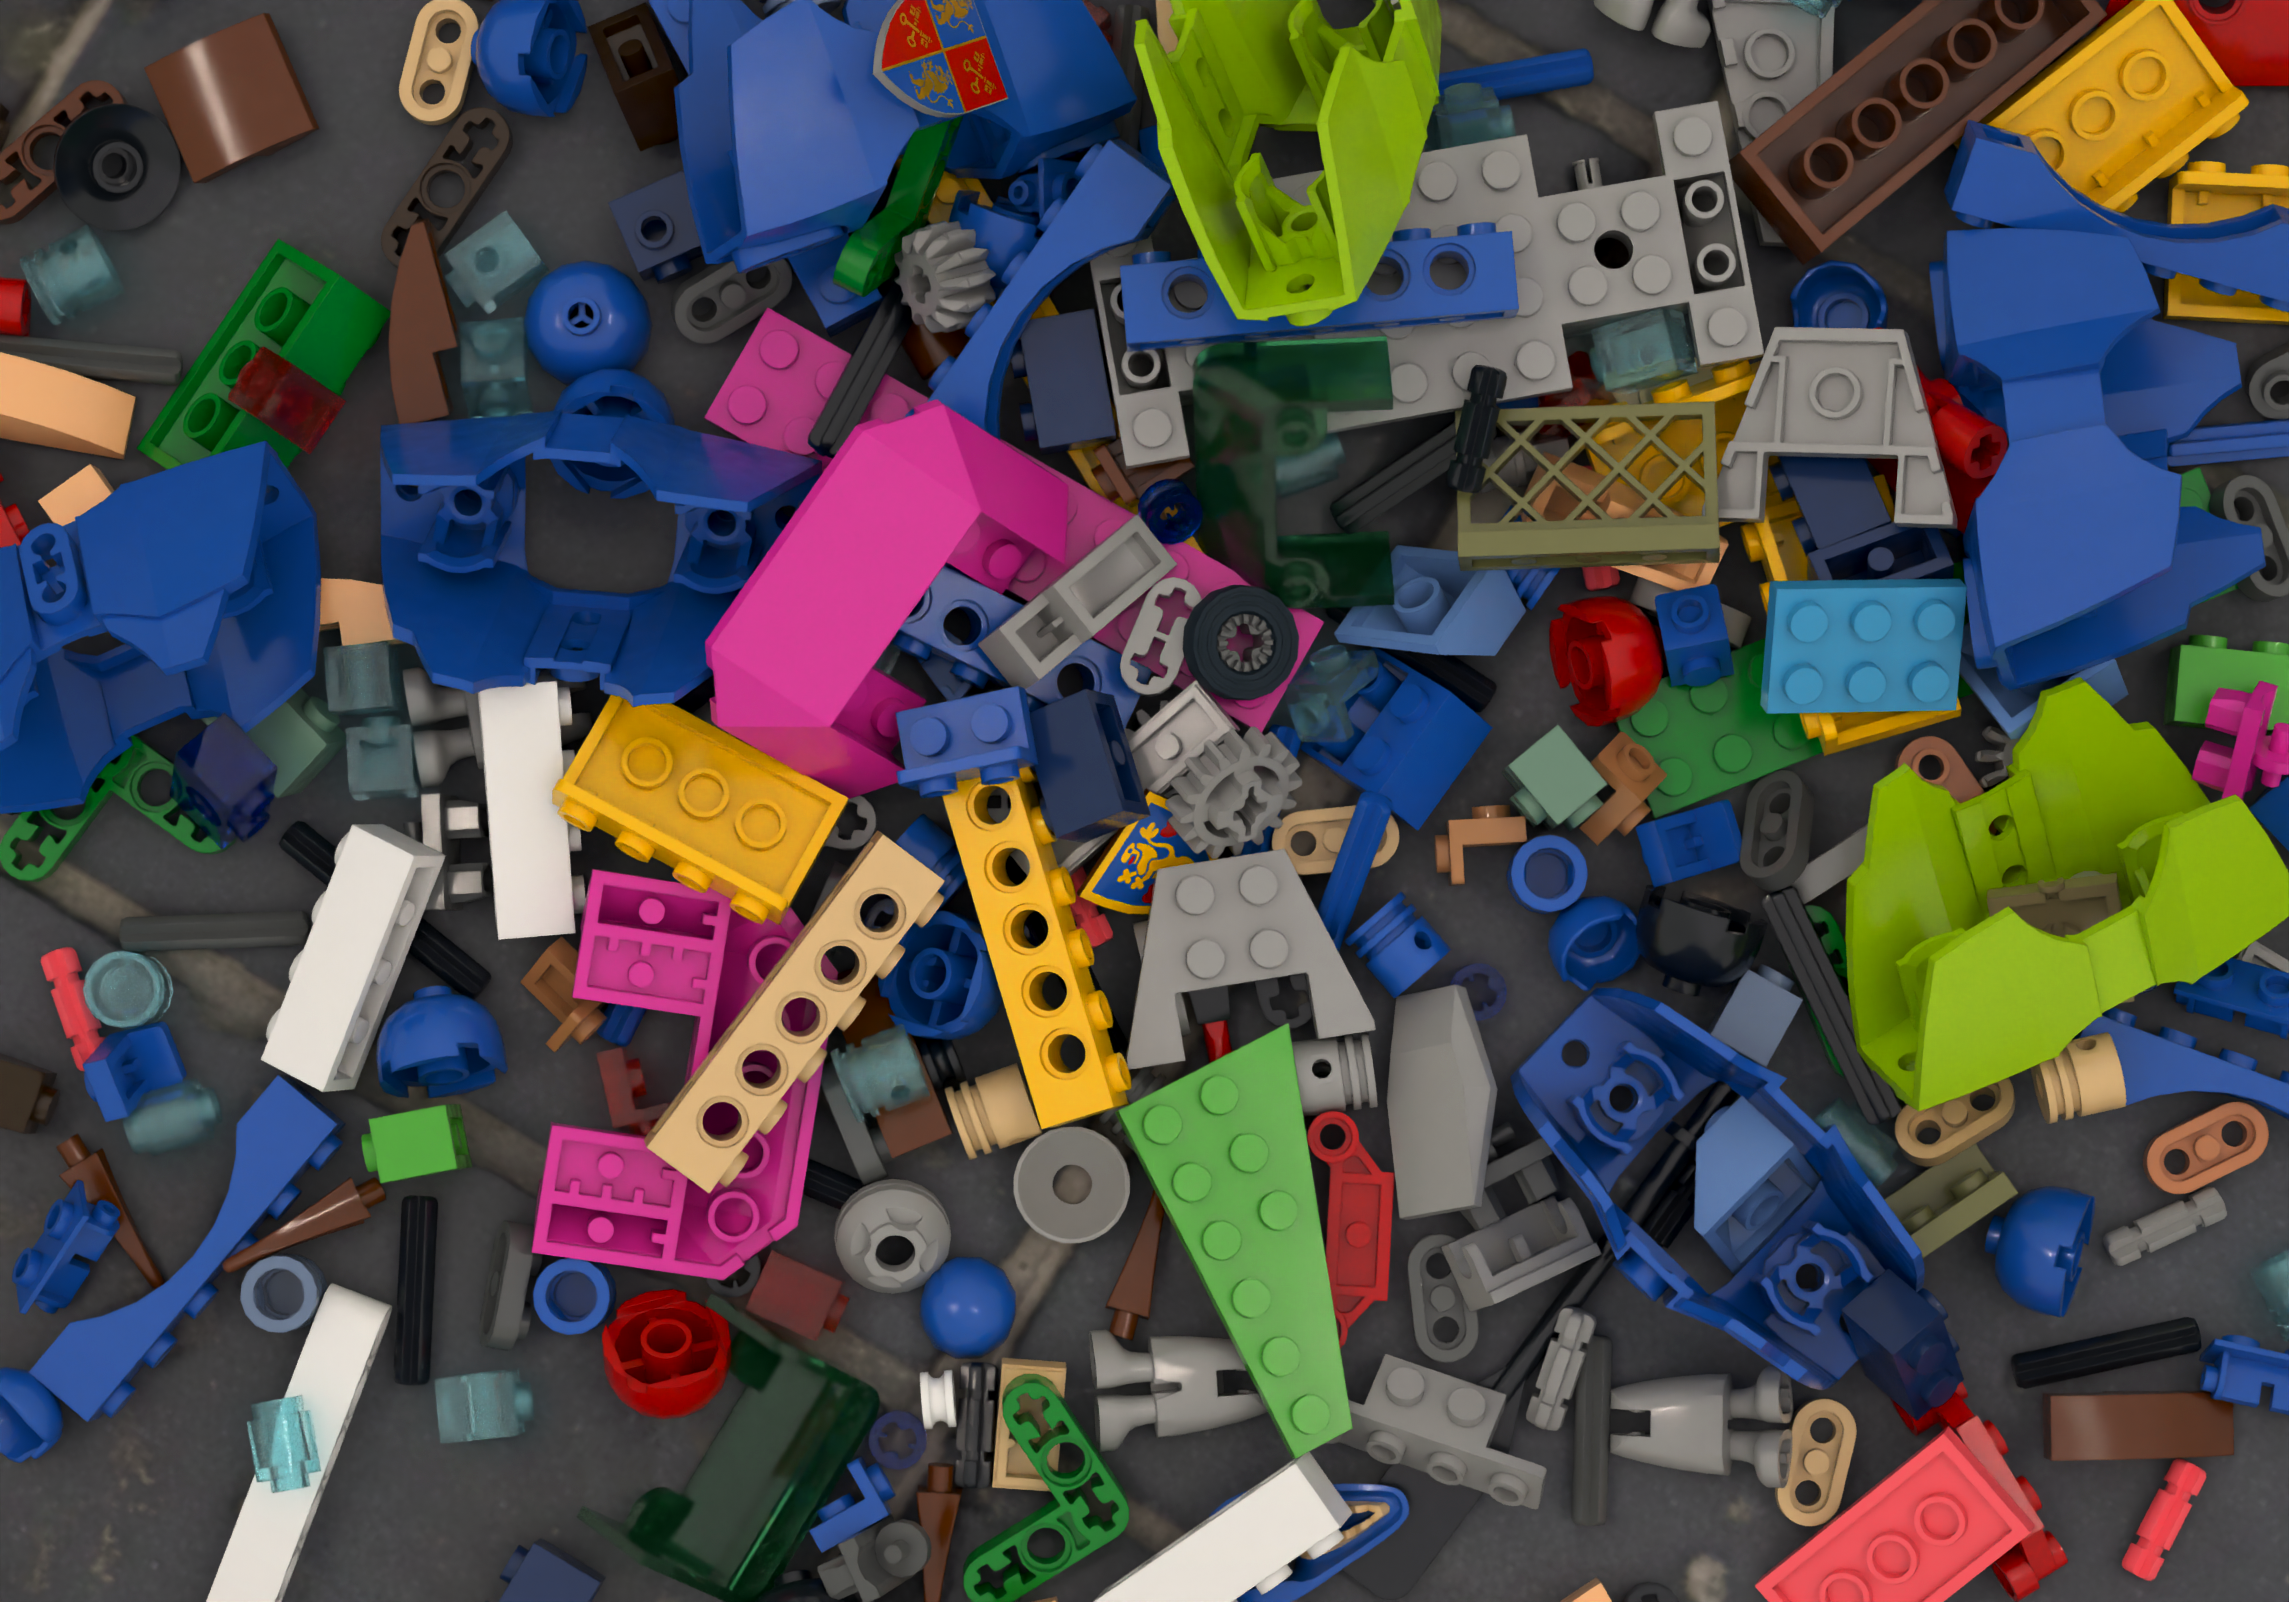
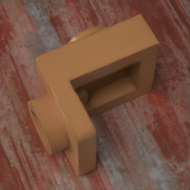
M1620 732L1591 761L1592 766L1601 777L1615 790L1603 802V805L1579 827L1597 846L1615 828L1625 837L1652 810L1644 800L1667 776L1655 763L1652 755L1643 746L1636 744L1624 732Z
M1510 805L1472 807V819L1448 820L1445 823L1446 834L1435 835L1436 873H1448L1449 886H1462L1465 883L1463 848L1523 845L1527 842L1525 816L1511 817Z
M562 936L545 950L520 982L562 1023L546 1043L554 1053L571 1038H574L580 1045L583 1044L607 1019L600 1011L606 1002L572 997L578 952Z

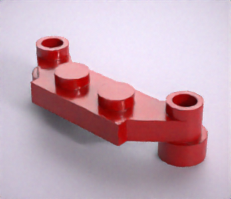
M1328 1111L1318 1115L1310 1123L1307 1131V1142L1311 1152L1317 1158L1325 1161L1330 1168L1325 1256L1341 1349L1347 1339L1349 1327L1374 1300L1387 1301L1395 1173L1382 1172L1360 1143L1357 1126L1349 1116L1337 1111ZM1329 1124L1338 1125L1344 1133V1140L1336 1149H1327L1320 1141L1322 1129Z
M1963 1382L1957 1386L1956 1391L1946 1403L1939 1407H1932L1917 1421L1891 1399L1898 1415L1915 1436H1918L1937 1423L1942 1430L1949 1426L2035 1524L2029 1535L1990 1565L2001 1586L2015 1602H2019L2040 1588L2038 1581L2068 1563L2067 1556L2057 1539L2050 1531H2043L2042 1529L2044 1525L2036 1513L2042 1509L2037 1493L2024 1476L2020 1475L2015 1478L2002 1456L2007 1454L2009 1450L2002 1435L1990 1420L1982 1423L1978 1415H1974L1963 1402L1968 1397Z

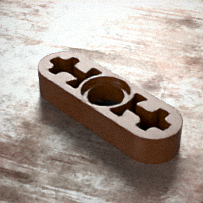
M91 80L80 84L0 153V182L8 185L21 175L17 169L11 166L19 158L23 166L33 176L41 180L34 188L25 179L13 187L10 193L15 202L8 208L0 204V224L7 225L20 221L57 189L53 169L45 170L39 168L33 158L34 147L41 138L49 135L61 137L66 128L60 125V122L67 116L72 122L80 114L89 110L85 104L92 97H95L100 102H105L111 97L112 103L128 104L125 97L113 85L101 80Z

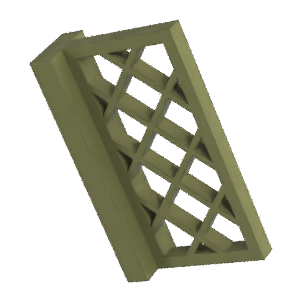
M1715 401L1500 409L1496 426L1513 443L1490 467L1482 462V466L1486 468L1482 489L1491 482L1515 506L1499 523L1471 524V500L1478 493L1457 491V538L1460 571L1719 563L1720 537ZM1462 410L1455 411L1456 435ZM1702 419L1703 442L1685 460L1680 458L1658 438L1674 420ZM1641 421L1659 422L1650 430ZM1610 422H1627L1643 437L1619 463L1593 440ZM1577 423H1594L1586 433L1577 425ZM1562 424L1578 439L1555 465L1529 443L1532 437L1544 425ZM1530 425L1521 435L1511 427ZM1650 445L1677 468L1653 493L1627 471ZM1585 447L1612 470L1588 496L1562 473ZM1521 449L1547 472L1523 498L1497 475ZM1702 456L1704 478L1691 468ZM1685 475L1704 492L1705 516H1677L1660 500ZM1620 477L1645 502L1629 518L1612 519L1595 502ZM1555 479L1580 504L1564 520L1547 521L1530 504ZM1652 508L1663 516L1643 518ZM1587 510L1597 518L1578 520ZM1522 512L1532 520L1531 522H1514Z

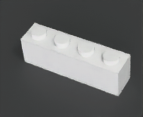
M541 670L536 685L526 683L524 687H497L478 692L495 922L498 940L576 933L574 914L583 913L586 900L583 875L571 876L570 852L582 850L581 831L562 819L557 813L560 807L552 804V790L558 779H563L575 758L574 750L562 751L560 726L572 725L569 687L557 688V680L550 674V670Z
M352 824L350 831L341 839L334 856L336 867L327 890L318 898L312 911L313 926L305 947L295 957L290 967L289 980L291 983L282 1006L275 1012L268 1024L266 1031L268 1042L261 1057L262 1061L321 1092L355 1089L446 855L384 824Z
M1307 1452L1281 1467L1105 1588L1093 1602H1238L1237 1598L1254 1586L1263 1595L1293 1573L1288 1566L1289 1562L1306 1551L1314 1560L1338 1544L1344 1538L1339 1528L1352 1515V1511L1311 1453Z

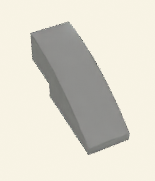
M1137 514L980 641L978 645L1011 687L1020 686L1027 689L1044 677L1082 643L1105 627L1172 570L1177 563Z

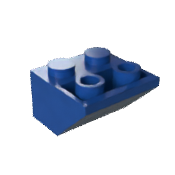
M1373 647L1300 749L1361 794L1365 791H1373L1378 795L1390 798L1393 803L1391 814L1418 831L1493 727L1451 691L1381 649Z

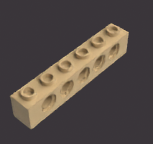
M877 830L644 1138L646 1147L707 1193H710L718 1182L727 1187L746 1164L749 1155L742 1150L755 1132L759 1130L764 1135L768 1134L784 1114L788 1103L781 1098L795 1079L798 1078L803 1083H806L819 1068L827 1055V1051L820 1046L835 1026L845 1031L859 1015L866 1004V1000L860 996V993L872 977L877 975L883 980L899 962L906 950L899 942L912 924L915 923L922 928L936 913L945 898L938 892L945 880ZM874 894L888 895L894 903L892 919L888 924L880 928L865 926L860 917V909L863 902ZM846 946L852 949L855 955V966L852 972L840 980H832L825 977L821 971L823 955L832 947ZM796 998L809 999L816 1006V1018L813 1024L803 1031H791L782 1024L781 1016L785 1005ZM757 1050L770 1051L777 1058L775 1074L763 1083L750 1082L742 1074V1065L745 1058ZM727 1102L738 1110L737 1124L726 1134L715 1135L709 1133L703 1127L704 1113L715 1103Z

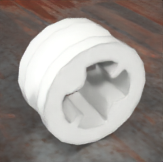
M944 1370V1374L939 1378L931 1377L929 1372H920L924 1429H933V1425L938 1421L946 1422L948 1427H957L953 1370Z

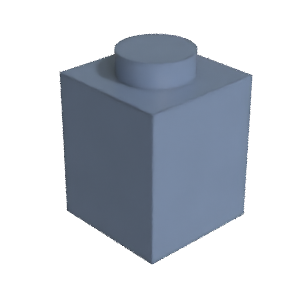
M1761 964L1756 973L1748 970L1738 981L1732 984L1707 1032L1745 1058L1763 1067H1767L1803 999L1790 992L1795 983L1793 980Z

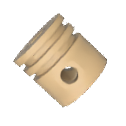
M2108 1032L2074 1039L2061 1051L2060 1056L2031 1067L2037 1100L2047 1124L2057 1122L2058 1115L2063 1120L2073 1119L2075 1111L2079 1117L2126 1107V1089L2116 1047Z
M1017 1063L976 1077L975 1085L969 1086L968 1081L959 1083L961 1088L959 1091L955 1092L952 1086L944 1089L969 1160L978 1157L976 1153L978 1150L983 1149L985 1155L993 1152L992 1145L998 1144L999 1148L1002 1149L1042 1134L1036 1112Z

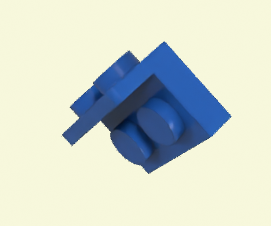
M1015 686L895 712L905 770L896 772L898 785L915 791L919 790L920 798H934L956 793L959 791L957 782L978 777L981 778L982 785L1011 782L1020 778V768L1039 765L1026 689L1023 687Z

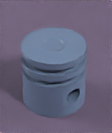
M299 1254L275 1255L258 1261L248 1270L241 1284L240 1301L245 1315L255 1326L268 1332L285 1333L310 1325L314 1321L328 1285L323 1271L314 1261Z

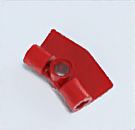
M2109 0L2105 9L2107 16L2098 23L2096 29L2133 0ZM2173 0L2233 86H2289V0H2229V2L2219 7L2207 6L2200 0Z
M1917 366L1958 518L1957 530L1964 533L1975 499L1980 497L1995 476L2007 452V434L1999 425L1963 406L1959 393L1950 382L1941 378L1930 381ZM1867 458L1880 475L1884 474L1886 482L1896 492L1898 459Z

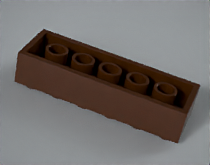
M1923 0L1731 158L1729 163L1732 179L1801 264L1804 265L1822 253L1963 135L1968 120L1975 122L1982 120L2106 17L2107 13L2096 0Z

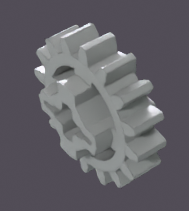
M1250 727L1243 739L1234 729L1228 730L1224 744L1218 746L1209 739L1204 743L1206 754L1200 760L1194 757H1187L1184 761L1190 770L1187 776L1173 778L1170 783L1179 794L1166 800L1165 806L1173 814L1168 822L1196 854L1205 849L1212 859H1217L1226 846L1234 856L1241 854L1244 842L1252 840L1259 846L1264 842L1262 831L1270 826L1279 829L1283 825L1282 820L1278 816L1282 809L1294 808L1297 804V801L1289 792L1302 786V779L1295 772L1300 766L1299 761L1273 732L1270 731L1264 736L1257 727Z

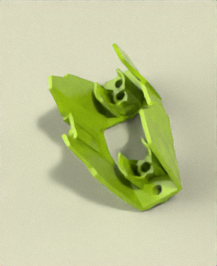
M1170 0L1173 13L1168 21L1179 42L1175 51H1171L1166 54L1147 19L1135 21L1134 48L1157 117L1158 150L1201 253L1237 319L1268 321L1270 317L1285 315L1292 325L1309 326L1322 321L1333 310L1358 300L1384 253L1405 208L1410 202L1416 170L1425 141L1428 138L1427 126L1433 106L1439 104L1440 93L1438 85L1442 15L1437 0H1399L1401 9L1398 10L1393 9L1390 0H1374V9L1359 23V26L1343 29L1332 28L1324 18L1317 0ZM1259 126L1282 131L1318 132L1324 170L1307 187L1306 193L1312 205L1303 206L1276 188L1261 152L1251 154L1250 160L1247 162ZM1312 284V286L1309 289H1307L1305 285Z
M2081 677L2040 692L2036 711L2030 724L2012 749L2013 763L2006 766L2009 779L1993 789L1963 803H1959L1950 795V792L1945 787L1925 781L1906 763H1903L1898 769L1873 785L1864 861L1847 879L1845 938L1848 993L1857 1052L1870 1069L1874 1070L1893 1089L1897 1098L1918 1112L1959 1098L2060 1056L2061 1051L2072 1039L2098 1017H2102V1013L2154 985L2159 986L2162 983L2177 981L2187 982L2190 985L2194 984L2198 979L2241 952L2289 917V872L2267 833L2243 800L2235 794L2211 803L2198 783L2192 780V775L2155 727L2149 722L2128 724ZM1992 821L1994 827L1998 831H2000L2001 834L1995 836L1991 831H1989V827ZM2083 871H2097L2102 874L2117 873L2122 911L2078 934L2064 935L2065 938L2049 934L2030 925L2009 906L1993 916H1989L1987 903L1988 889L2038 883L2039 880H2044V882L2057 881L2061 877L2065 880Z

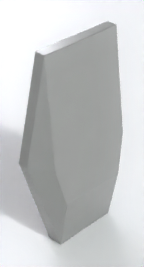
M1450 985L1396 997L1389 1065L1387 1109L1399 1217L1404 1220L1472 1209L1482 1205L1498 1089L1467 990L1459 985Z

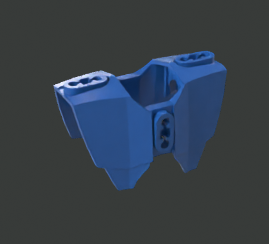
M689 0V76L674 87L679 145L689 203L706 264H721L734 261L738 274H742L817 248L840 238L845 233L863 228L888 184L887 179L896 160L903 158L912 134L960 117L944 118L924 114L898 99L873 75L877 38L888 11L897 0H846L842 8L844 22L822 10L812 0H795L764 20L756 16L741 0ZM974 0L1009 99L963 114L964 117L944 171L955 175L957 178L1002 179L1014 175L1017 171L1021 175L1037 170L1038 158L1065 160L1088 152L1096 143L1103 146L1109 139L1116 140L1121 137L1115 119L1129 113L1138 98L1107 39L1082 0Z
M2025 228L1946 231L1943 243V260L1929 262L1937 342L1944 379L1955 387L1961 397L1963 406L2002 427L2007 434V441L2009 443V448L1995 476L1980 497L1975 499L1963 535L1964 553L1967 556L1963 558L1965 585L1967 586L1966 596L1971 639L1977 669L1996 667L1999 682L2010 691L2085 670L2134 652L2186 629L2192 607L2266 567L2261 527L2225 520L2196 506L2180 507L2181 474L2168 471L2167 450H2169V443L2187 438L2212 408L2221 400L2242 388L2236 343L2194 330L2154 321L2152 317L2161 313L2146 270L2129 237L2070 230Z
M563 409L541 413H524L516 416L381 425V578L385 608L393 638L415 646L417 654L432 683L464 690L471 694L497 687H524L526 683L536 685L541 669L547 668L550 669V674L554 678L568 682L590 681L600 675V690H604L605 694L619 696L627 700L632 707L675 703L713 675V670L706 662V639L791 518L786 516L779 508L789 505L797 508L799 501H803L822 475V461L692 431L678 425L641 419L628 414L621 418L563 413ZM533 453V460L558 459L612 464L621 467L624 462L646 483L656 501L675 503V514H678L674 562L668 583L661 587L626 594L556 588L531 576L528 572L525 554L526 456ZM409 485H418V488H414Z
M267 441L225 451L132 482L120 484V487L105 500L82 515L75 517V521L64 526L57 523L39 525L23 538L21 545L17 546L15 543L12 546L0 548V814L41 811L84 804L89 789L98 774L110 761L133 746L132 735L183 713H187L191 720L209 717L226 719L247 733L315 676L321 603V564L317 515L305 492L298 486L278 457V453ZM53 558L57 565L49 567L46 561ZM107 631L112 637L125 643L98 656L80 654L62 648V646L82 637H92Z
M1595 988L1511 1075L1510 1079L1514 1095L1524 1113L1591 1201L1616 1257L1612 1265L1649 1300L1656 1302L1662 1296L1665 1307L1727 1332L1797 1382L1818 1390L1831 1388L1859 1360L1850 1333L1845 1332L1840 1326L1841 1309L1888 1268L1916 1292L1923 1287L1925 1267L1921 1250L1864 1173L1849 1150L1837 1126L1833 1124L1820 1128L1779 1088L1787 1079L1786 1077L1740 1055L1664 1003L1640 993L1620 988ZM1575 1041L1583 1045L1586 1052L1585 1059L1587 1060L1584 1065L1570 1066L1565 1063L1562 1057V1050L1567 1043ZM1722 1081L1740 1097L1743 1096L1790 1139L1804 1158L1820 1174L1821 1180L1809 1199L1770 1241L1727 1284L1712 1294H1708L1636 1222L1612 1202L1609 1193L1622 1172L1667 1122L1698 1093L1715 1082ZM1616 1086H1624L1631 1093V1104L1625 1110H1615L1610 1104V1092ZM1804 1264L1813 1266L1816 1271V1281L1818 1284L1813 1289L1800 1288L1796 1282V1272Z

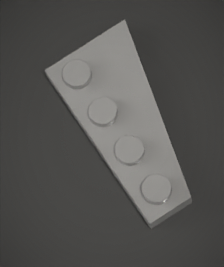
M1707 0L1739 152L1832 76L1835 0ZM1750 201L1759 245L1788 247Z

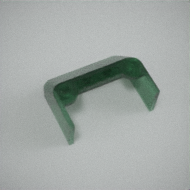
M1387 336L1220 343L1201 351L1195 358L1192 366L1197 525L1198 542L1202 552L1234 570L1250 586L1260 587L1277 596L1287 608L1307 609L1395 605L1388 531L1277 536L1275 457L1303 455L1318 448L1327 435V412L1393 410Z
M711 1294L705 1305L741 1329L731 1344L729 1371L735 1378L747 1386L682 1493L667 1487H657L648 1491L634 1503L624 1523L585 1506H582L576 1517L645 1567L724 1602H755L764 1592L775 1587L774 1579L782 1575L818 1516L816 1511L824 1506L847 1468V1464L850 1463L873 1425L879 1411L880 1399L876 1389L855 1374L771 1323Z

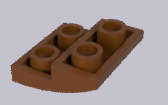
M263 13L227 27L144 67L194 183H207L256 156H270L319 129L270 13Z

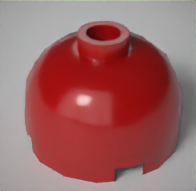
M1613 596L1588 597L1561 604L1557 610L1564 612L1563 617L1551 620L1549 628L1550 656L1560 689L1567 687L1571 682L1575 696L1580 702L1569 706L1575 716L1587 726L1600 727L1621 721L1638 713L1657 693L1664 671L1666 657L1660 628L1657 625H1653L1648 616L1630 601Z
M674 1289L648 1291L625 1301L616 1309V1319L608 1328L605 1325L602 1333V1352L608 1383L625 1405L644 1416L662 1420L683 1418L703 1409L722 1389L729 1371L731 1339L727 1320L717 1306L706 1299L704 1307L697 1302L687 1301L686 1292Z

